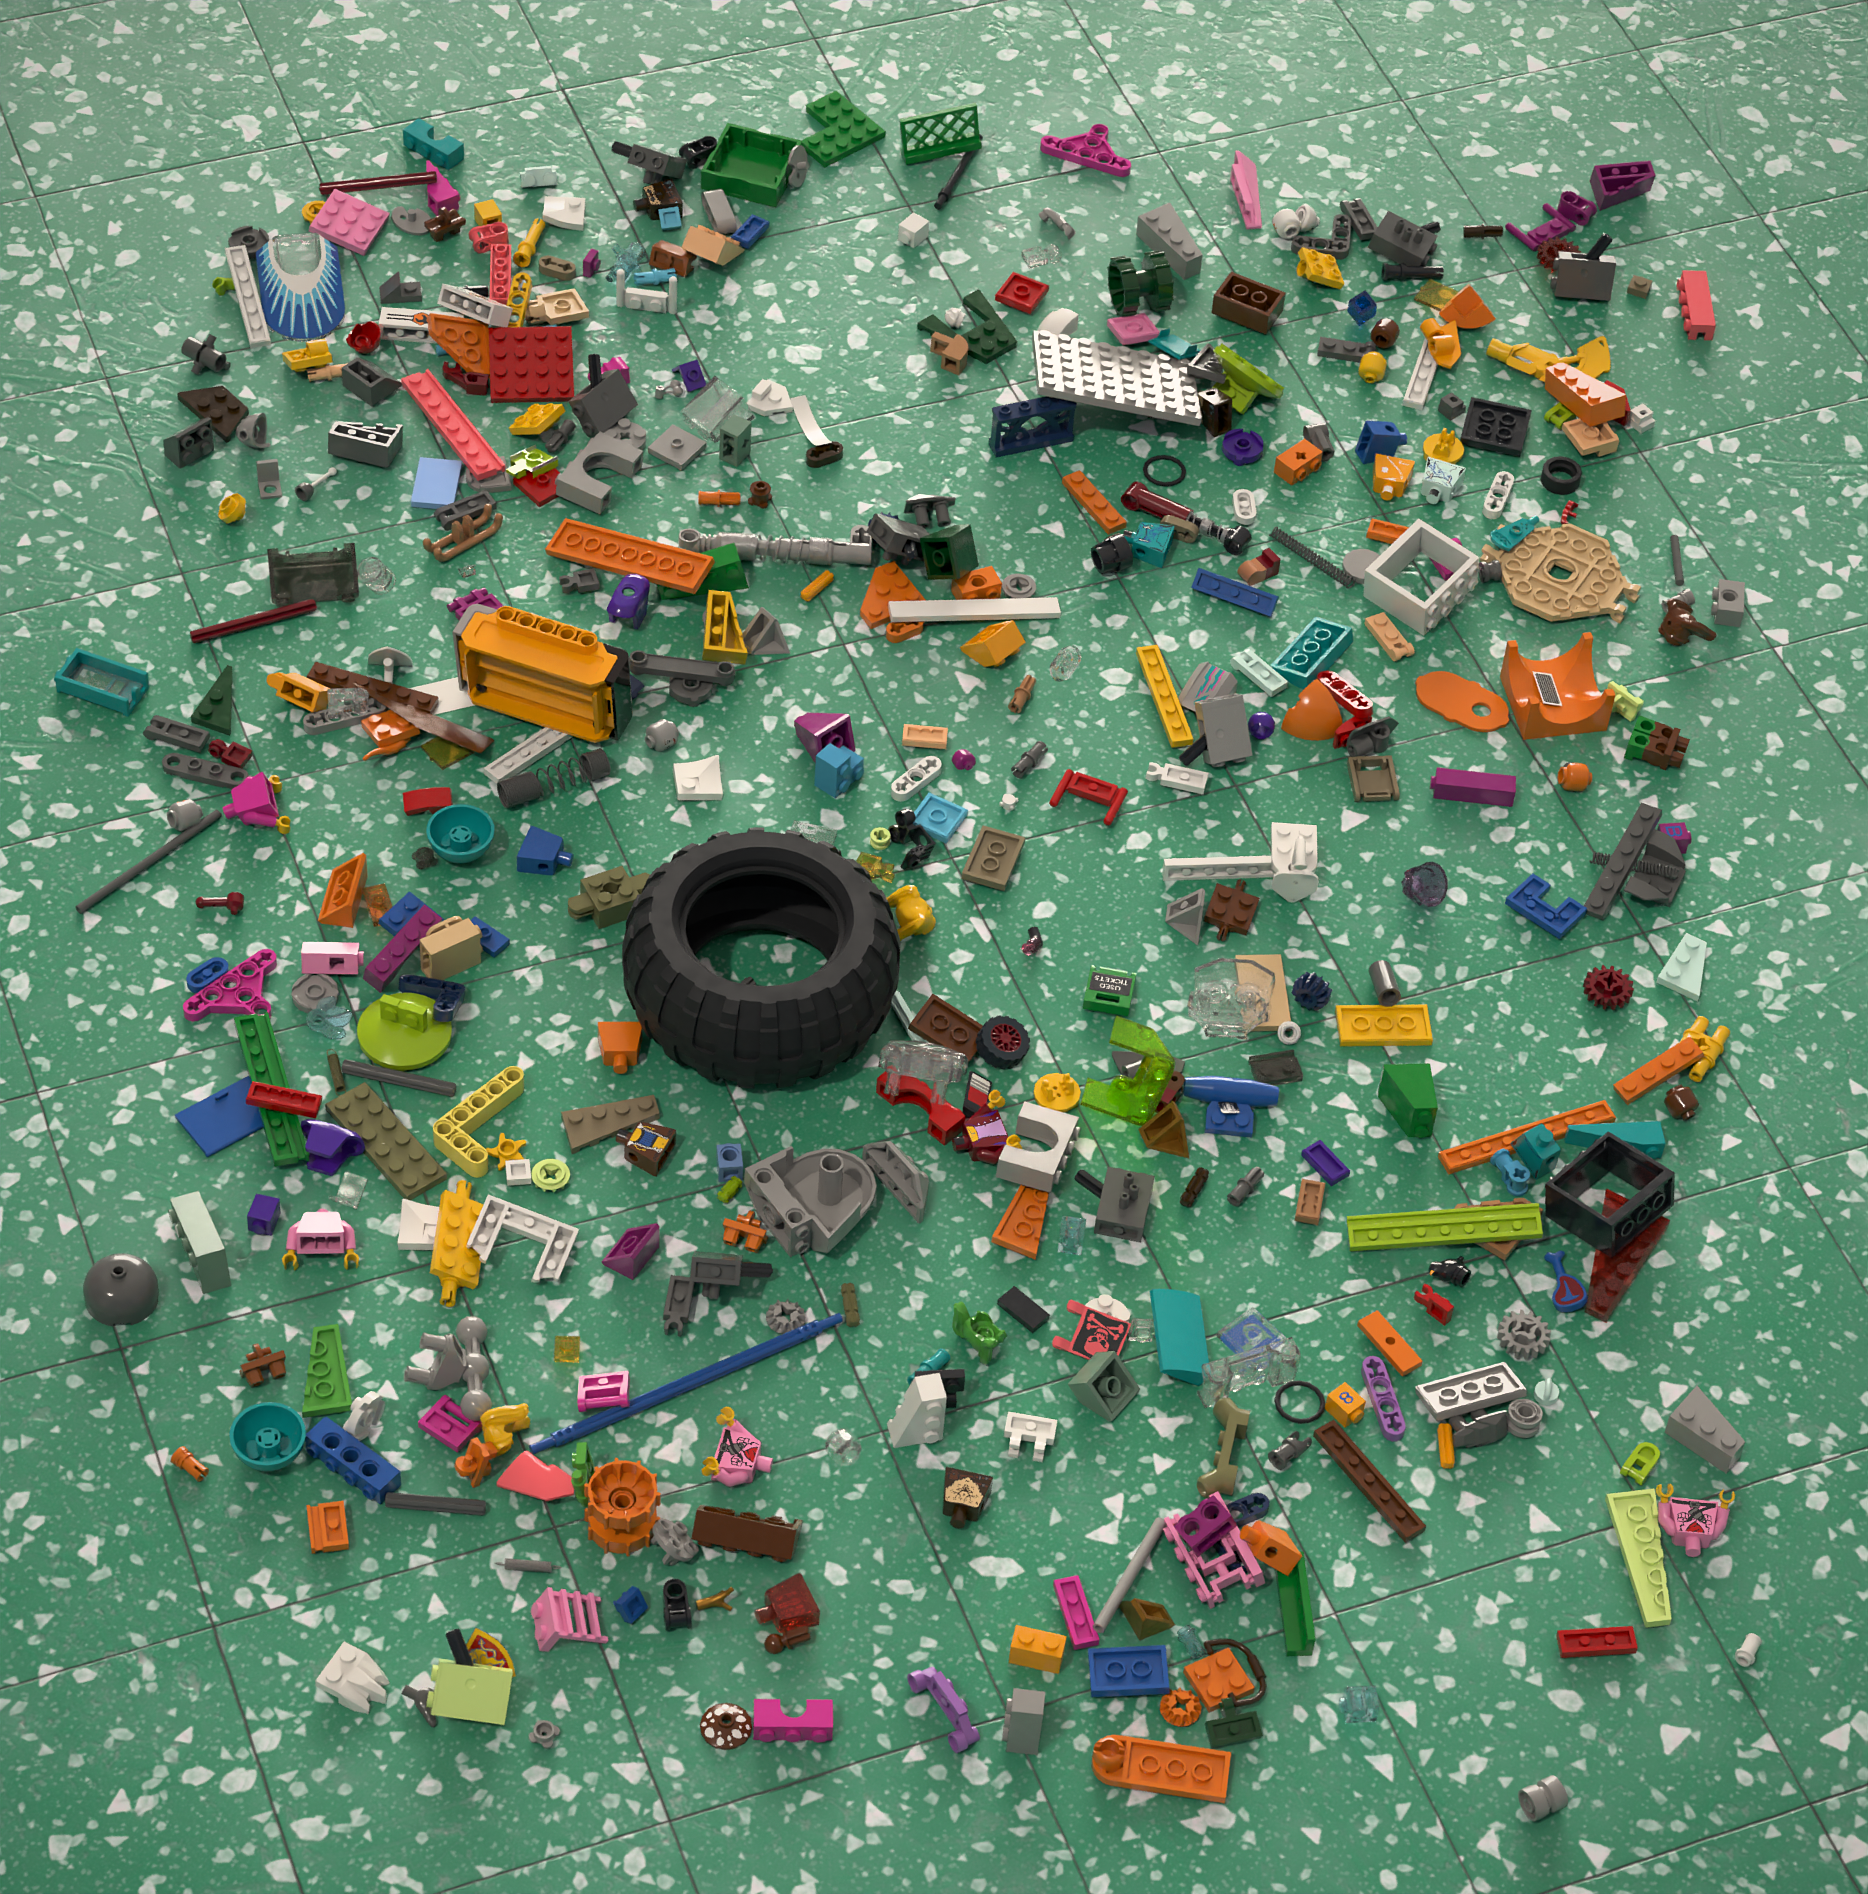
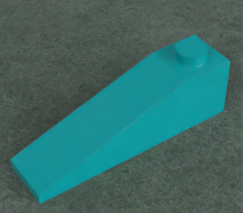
M1660 1121L1567 1126L1564 1138L1565 1143L1589 1148L1596 1139L1601 1138L1608 1131L1652 1159L1662 1158L1666 1144Z

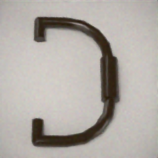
M1220 1638L1204 1641L1203 1645L1208 1655L1214 1653L1211 1646L1230 1645L1241 1650L1247 1656L1249 1666L1260 1684L1259 1692L1249 1699L1236 1700L1232 1692L1229 1693L1227 1696L1228 1698L1232 1697L1234 1707L1259 1702L1265 1695L1266 1675L1256 1655H1253L1249 1648L1241 1642L1232 1639Z

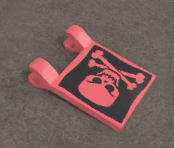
M1069 1300L1067 1311L1081 1315L1080 1321L1071 1342L1062 1337L1055 1336L1052 1346L1090 1360L1096 1352L1115 1351L1119 1356L1131 1323L1089 1308L1077 1301Z

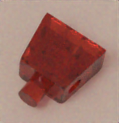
M797 1573L765 1592V1607L755 1610V1617L759 1625L773 1621L777 1631L783 1633L785 1629L790 1631L802 1626H808L809 1628L819 1625L820 1610L801 1573Z

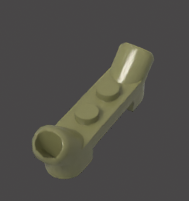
M1227 1397L1218 1400L1213 1408V1415L1225 1429V1431H1220L1218 1445L1222 1446L1221 1451L1216 1450L1213 1465L1218 1467L1200 1476L1197 1480L1198 1492L1206 1499H1209V1495L1217 1491L1222 1494L1233 1495L1238 1466L1229 1464L1234 1438L1245 1439L1250 1416L1249 1410L1238 1408L1232 1399Z

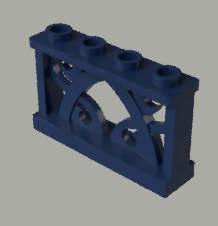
M1044 396L993 407L991 438H989L988 444L995 458L1073 442V424L1077 403ZM1038 416L1046 420L1034 429L1027 430L1021 427L1032 417ZM1007 423L1009 427L1002 426V424Z

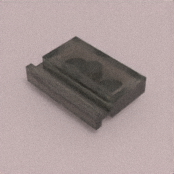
M1294 1049L1249 1056L1248 1063L1251 1066L1254 1080L1273 1086L1302 1081L1303 1073L1297 1057L1295 1058Z

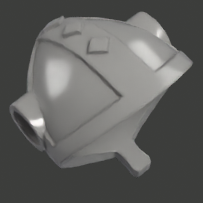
M265 413L248 415L245 419L241 420V423L237 426L236 436L243 444L254 449L271 446L270 443H266L267 418Z

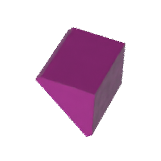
M654 1223L628 1228L602 1260V1264L634 1280L659 1248L660 1226Z

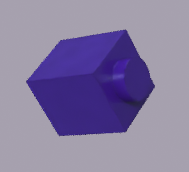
M261 1194L255 1195L247 1214L248 1231L272 1236L281 1214L279 1198Z

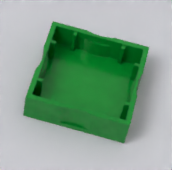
M727 123L718 139L717 147L710 154L701 170V189L708 191L722 189L727 196L776 208L789 184L788 178L793 171L792 166L788 164L790 152L795 146H802V140L763 133L752 128Z

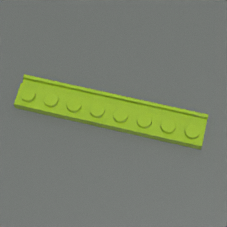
M1539 1203L1347 1216L1350 1251L1538 1239L1543 1237Z

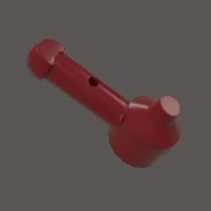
M231 892L227 897L204 898L200 896L196 899L195 904L198 908L227 907L232 915H236L238 911L243 909L244 895L239 892Z

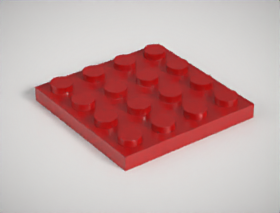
M572 326L489 328L491 403L568 402L574 397Z

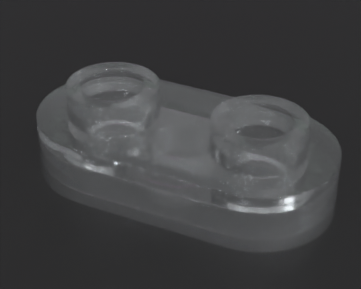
M1069 645L1060 650L1050 665V674L1055 681L1061 682L1071 677L1081 662L1079 649L1074 645Z

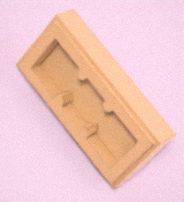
M904 724L902 746L946 749L948 728Z

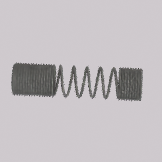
M599 748L581 754L579 761L571 757L568 765L564 761H560L557 768L549 764L547 772L542 768H538L536 776L532 771L498 781L497 791L500 801L508 809L540 798V795L544 797L542 786L538 780L539 770L546 774L549 788L554 793V786L549 777V767L551 766L557 771L560 785L565 790V783L559 770L561 763H564L568 768L571 783L573 786H576L575 777L570 769L572 759L578 763L582 780L585 783L587 778L593 781L610 775L611 768L605 751Z

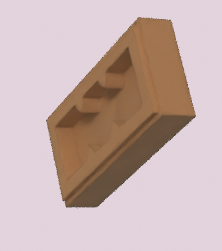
M1302 1179L1294 1221L1318 1225L1325 1189L1324 1182Z

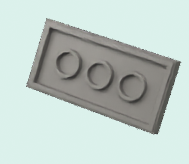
M1505 1362L1416 1386V1395L1436 1421L1522 1398L1527 1393V1389Z

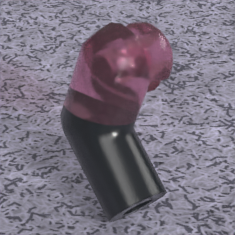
M1034 926L1028 929L1030 939L1021 947L1025 955L1034 954L1043 946L1038 927Z

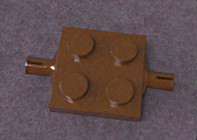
M1242 879L1237 880L1235 888L1216 884L1203 921L1219 928L1216 936L1218 940H1220L1223 934L1221 941H1225L1228 932H1236L1246 936L1260 898L1243 892L1246 882L1243 880L1240 886Z

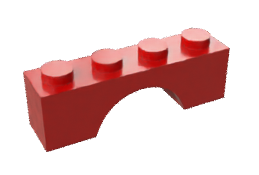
M896 1062L877 1078L876 1093L894 1106L901 1103L915 1104L928 1113L927 1133L944 1146L963 1131V1123L965 1122L963 1112L948 1103L942 1095L931 1090L925 1082L913 1076L907 1068H903Z

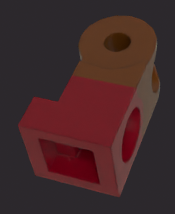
M1170 1071L1165 1074L1161 1087L1158 1090L1151 1088L1148 1092L1145 1107L1159 1113L1172 1101L1176 1103L1183 1093L1185 1081L1183 1074L1177 1071Z

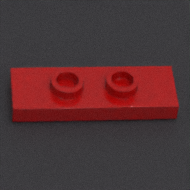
M252 1081L246 1097L247 1105L315 1119L322 1103V1095Z

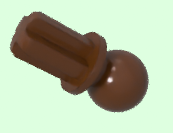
M802 1626L790 1631L785 1629L783 1630V1636L779 1634L768 1635L765 1639L764 1647L770 1654H779L785 1646L791 1650L794 1645L809 1641L811 1633L808 1626Z

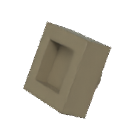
M1633 275L1627 293L1646 299L1653 281Z

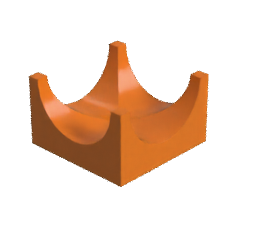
M1591 632L1582 633L1578 643L1565 654L1543 661L1524 658L1518 653L1516 640L1507 641L1500 679L1523 740L1607 731L1615 692L1613 689H1605L1601 695L1597 688L1592 666L1593 636ZM1533 671L1552 674L1562 706L1543 703Z

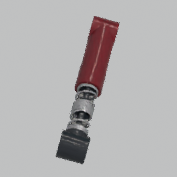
M1141 482L1131 483L1121 496V503L1128 510L1136 511L1139 509L1160 519L1165 515H1171L1194 523L1198 526L1199 533L1210 538L1216 537L1219 542L1223 543L1225 550L1232 555L1241 554L1252 539L1251 533L1245 527L1222 528V525L1217 526L1212 520L1205 519V517L1201 519L1197 517V514L1194 516L1192 509L1149 491Z

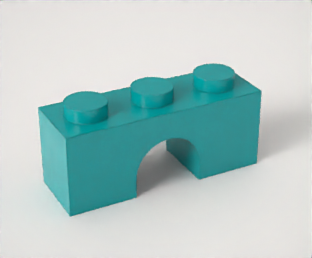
M420 118L403 129L404 146L448 171L464 159V143L450 135L441 140H434V126Z

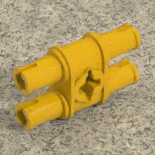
M1703 1016L1697 1017L1692 1027L1684 1031L1683 1038L1681 1039L1683 1041L1690 1036L1704 1054L1703 1058L1694 1063L1695 1065L1689 1074V1078L1695 1082H1700L1707 1070L1714 1067L1715 1061L1723 1053V1045L1730 1035V1030L1722 1025L1718 1026L1712 1037L1703 1034L1709 1026L1708 1019Z

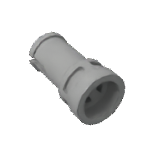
M1685 589L1678 593L1677 596L1672 597L1685 602L1689 606L1695 603V597L1690 589ZM1663 600L1661 603L1665 613L1668 612L1667 600Z

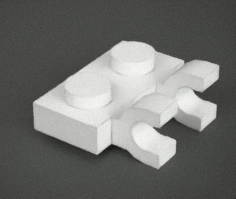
M1008 1412L1004 1437L1011 1438L1008 1457L1018 1458L1021 1440L1035 1442L1033 1461L1043 1462L1045 1445H1053L1057 1420Z

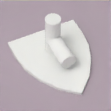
M388 646L379 648L368 655V664L384 665V681L392 684L394 665L413 666L410 656Z

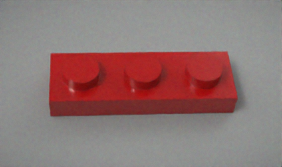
M1633 1626L1558 1630L1556 1634L1561 1658L1634 1654L1638 1649Z

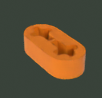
M924 621L891 622L886 626V639L892 643H900L917 636L923 631Z

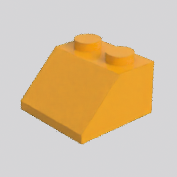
M1014 620L987 626L962 645L960 649L984 667L992 665L998 667L1005 663L1007 656L1018 653L1020 651L1019 647L1026 642Z

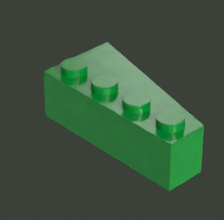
M735 542L700 553L712 556L715 563L695 594L657 584L662 600L708 594L709 590L726 592L749 589Z

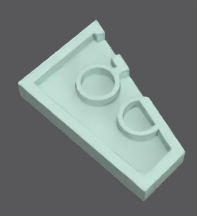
M1686 933L1659 974L1656 983L1698 1002L1707 942Z

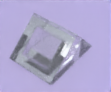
M475 564L457 568L463 578L476 575Z

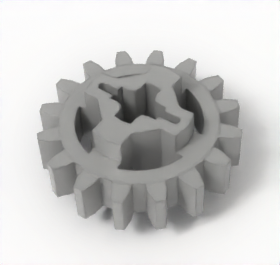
M1520 1310L1519 1315L1511 1311L1510 1317L1505 1315L1502 1322L1499 1323L1497 1339L1501 1340L1500 1347H1507V1354L1514 1352L1515 1358L1523 1355L1524 1359L1527 1360L1529 1355L1537 1358L1538 1352L1541 1354L1545 1353V1349L1550 1343L1551 1330L1547 1329V1322L1541 1323L1542 1316L1535 1318L1532 1311L1528 1315L1523 1310Z

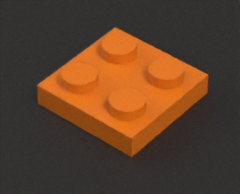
M391 709L361 720L362 728L378 747H384L420 734L419 728Z
M1229 1647L1184 1667V1675L1209 1713L1219 1709L1221 1699L1228 1698L1227 1695L1231 1692L1236 1700L1254 1693L1255 1687Z

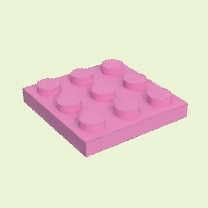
M334 189L311 223L309 232L320 235L331 242L364 256L389 219L390 213Z

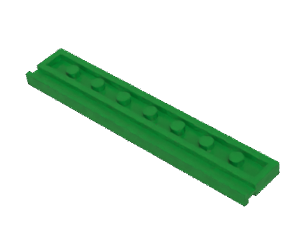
M264 1012V1015L259 1016L251 1014L234 1017L235 1029L251 1084L252 1081L290 1089L268 1012ZM258 1107L274 1167L298 1163V1160L303 1159L309 1161V1153L305 1150L306 1143L298 1115Z

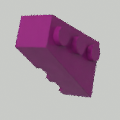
M1651 161L1595 165L1591 174L1590 184L1599 211L1650 191L1656 176Z

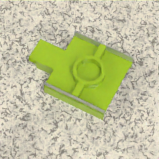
M535 444L510 456L511 467L506 469V472L519 479L526 475V469L533 472V478H535L539 474L558 467V456L552 457L537 449Z

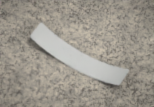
M806 396L791 398L794 412L807 438L816 446L831 443L817 425Z

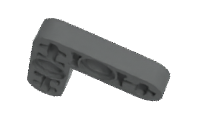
M1338 214L1334 217L1331 239L1295 236L1292 239L1291 251L1298 255L1299 250L1303 247L1314 249L1326 255L1330 254L1335 259H1345L1349 252L1351 218L1345 214ZM1337 235L1345 236V238H1338ZM1316 246H1322L1324 249H1318Z

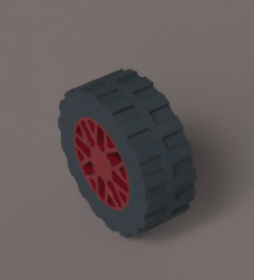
M999 1015L995 1018H990L980 1029L976 1038V1049L979 1051L980 1057L994 1068L1011 1069L1017 1066L1030 1047V1038L1028 1037L1027 1030L1016 1019L1009 1018V1016L1003 1017Z

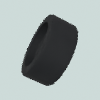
M1552 457L1543 465L1541 483L1546 490L1554 494H1571L1579 487L1582 474L1581 467L1576 461L1568 457ZM1564 472L1572 478L1567 480L1557 479L1550 473Z

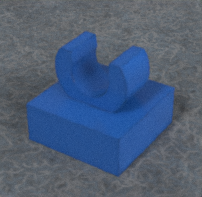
M634 1586L623 1592L622 1596L613 1602L624 1622L632 1624L648 1609L639 1588Z

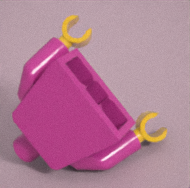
M263 772L253 777H247L240 785L232 789L233 803L223 807L226 818L231 819L238 816L244 825H263L272 828L278 826L277 829L281 834H288L290 832L289 817L282 816L276 819L279 814L274 793H279L282 790V783L279 782L280 778L277 775H272L268 780Z

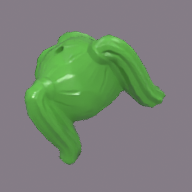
M962 1301L953 1305V1331L961 1338H965L978 1352L980 1363L988 1364L991 1361L993 1349L999 1343H1003L1007 1337L1005 1330L998 1329L986 1312L977 1311L975 1316L970 1317Z

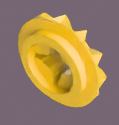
M313 201L306 204L302 209L304 221H309L311 225L317 216L315 212L319 213L325 202Z

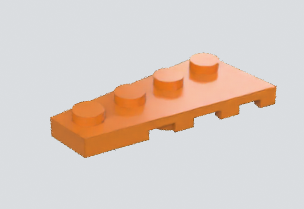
M1020 1185L996 1228L991 1242L1036 1260L1049 1192Z

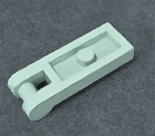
M1250 649L1243 651L1241 656H1235L1230 660L1231 666L1235 670L1239 669L1271 697L1287 688L1288 681Z

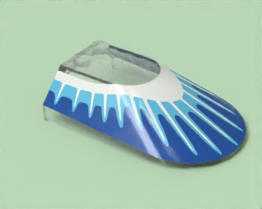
M317 233L274 236L256 252L261 306L267 328L271 332L275 331L287 340L308 342L325 338L331 335L333 329L342 325L345 318V303L337 246Z

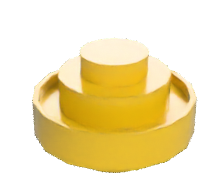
M238 493L226 497L220 504L218 517L226 524L241 520L245 515V498Z

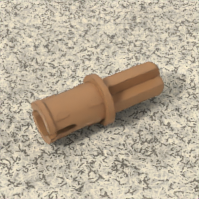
M1026 675L1020 687H1017L1014 691V697L1008 705L1010 711L1013 713L1021 712L1025 702L1031 697L1030 692L1036 683V678Z

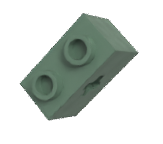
M733 414L720 428V460L738 467L751 453L752 422Z

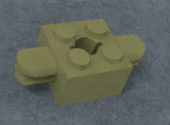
M619 866L581 879L580 895L568 899V914L574 919L591 915L599 929L625 921L637 895L642 894L650 874L642 873L629 878L623 866Z

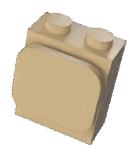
M453 916L430 927L426 937L420 939L421 970L425 976L444 980L480 964L483 951L480 944V938L482 937L480 928L474 925L469 918L462 920L460 916Z

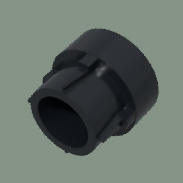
M1121 533L1106 537L1103 542L1091 548L1092 561L1097 571L1101 574L1119 572L1133 565L1131 548Z

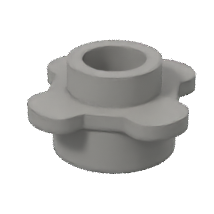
M539 1720L534 1726V1731L529 1734V1740L532 1743L542 1744L543 1748H550L553 1746L554 1738L560 1734V1730L550 1721Z

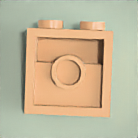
M1579 418L1565 422L1562 425V430L1582 456L1595 452L1599 457L1617 451L1619 438L1607 422L1589 427Z

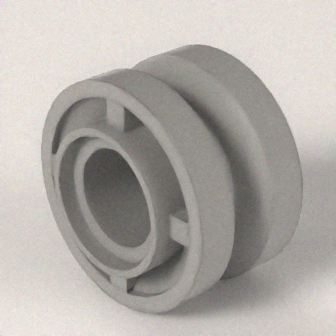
M1517 1399L1511 1402L1507 1411V1430L1521 1438H1529L1536 1435L1543 1416L1541 1407L1529 1399Z

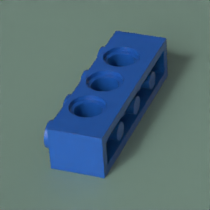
M325 1416L306 1433L305 1445L307 1453L311 1457L318 1458L324 1462L330 1471H336L349 1485H355L369 1500L373 1499L381 1505L385 1501L388 1492H394L401 1486V1474L397 1468Z

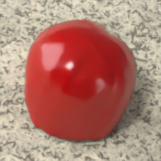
M368 321L365 324H356L349 333L348 338H346V342L359 353H371L379 347L381 339L380 328L373 321Z

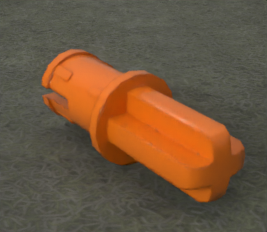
M718 490V492L699 491L698 494L699 505L714 504L720 507V505H740L741 502L739 492H720Z

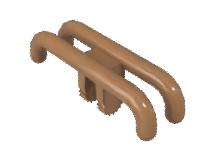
M486 504L479 518L473 521L469 515L462 517V525L458 521L452 523V533L432 544L429 538H425L423 540V547L426 551L433 552L436 560L445 562L495 534L502 525L503 516L497 513L493 524L489 528L474 535V530L485 524L492 514V506ZM452 542L458 544L450 550L442 553L441 548L447 546L448 544Z

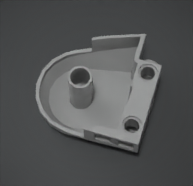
M790 1146L745 1168L744 1184L756 1214L789 1257L802 1254L810 1247L813 1251L828 1253L867 1213L873 1204L877 1186L874 1174L867 1163L855 1154L841 1149H820L807 1152L793 1159L794 1148Z

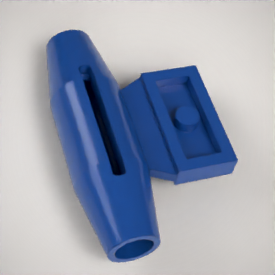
M1223 1076L1185 1077L1183 1096L1210 1103L1206 1109L1205 1133L1251 1138L1253 1134L1254 1113L1250 1107L1277 1106L1279 1087L1242 1078ZM1218 1102H1235L1240 1112L1222 1113Z

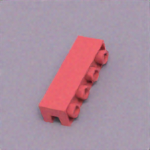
M491 244L490 299L507 305L511 288V245Z
M1682 270L1681 278L1677 279V290L1680 291L1679 304H1682L1681 317L1685 318L1684 331H1687L1688 340H1696L1698 332L1703 333L1704 340H1712L1716 324L1706 271Z

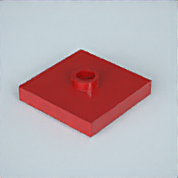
M1012 272L995 294V301L1031 314L1049 291V285Z
M554 468L533 478V472L528 470L525 476L519 479L513 478V484L538 507H541L559 497L556 495L557 485H555V480L560 472Z

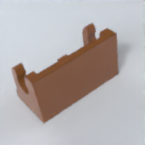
M661 240L652 246L649 265L663 270L674 268L675 274L686 277L694 269L691 263L697 258V255L682 249L680 246Z

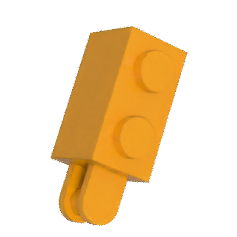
M272 673L266 679L269 686L277 689L276 696L311 712L326 710L332 689L297 673Z

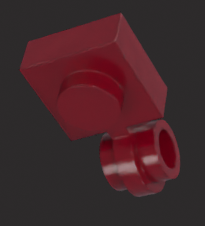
M221 739L213 740L209 744L208 752L215 758L221 757V762L229 766L243 769L252 757V750L234 741L229 747Z

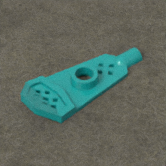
M1536 515L1528 520L1524 518L1519 519L1505 527L1490 532V539L1498 548L1509 552L1534 530V525L1540 520Z

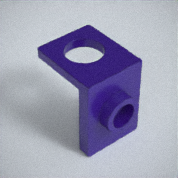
M698 359L672 369V372L680 371L687 392L707 386Z

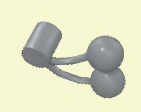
M672 380L670 385L665 388L663 386H656L655 398L662 399L663 395L667 393H673L675 396L682 395L683 389L680 387V382ZM669 387L673 389V391L664 392Z

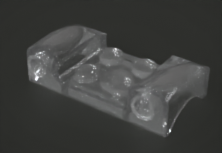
M1290 1337L1203 1364L1201 1368L1204 1386L1202 1390H1197V1394L1204 1407L1208 1408L1214 1406L1218 1400L1225 1397L1228 1398L1229 1392L1239 1391L1243 1387L1253 1384L1259 1385L1266 1380L1270 1382L1272 1387L1294 1381L1299 1368L1300 1351L1293 1338Z

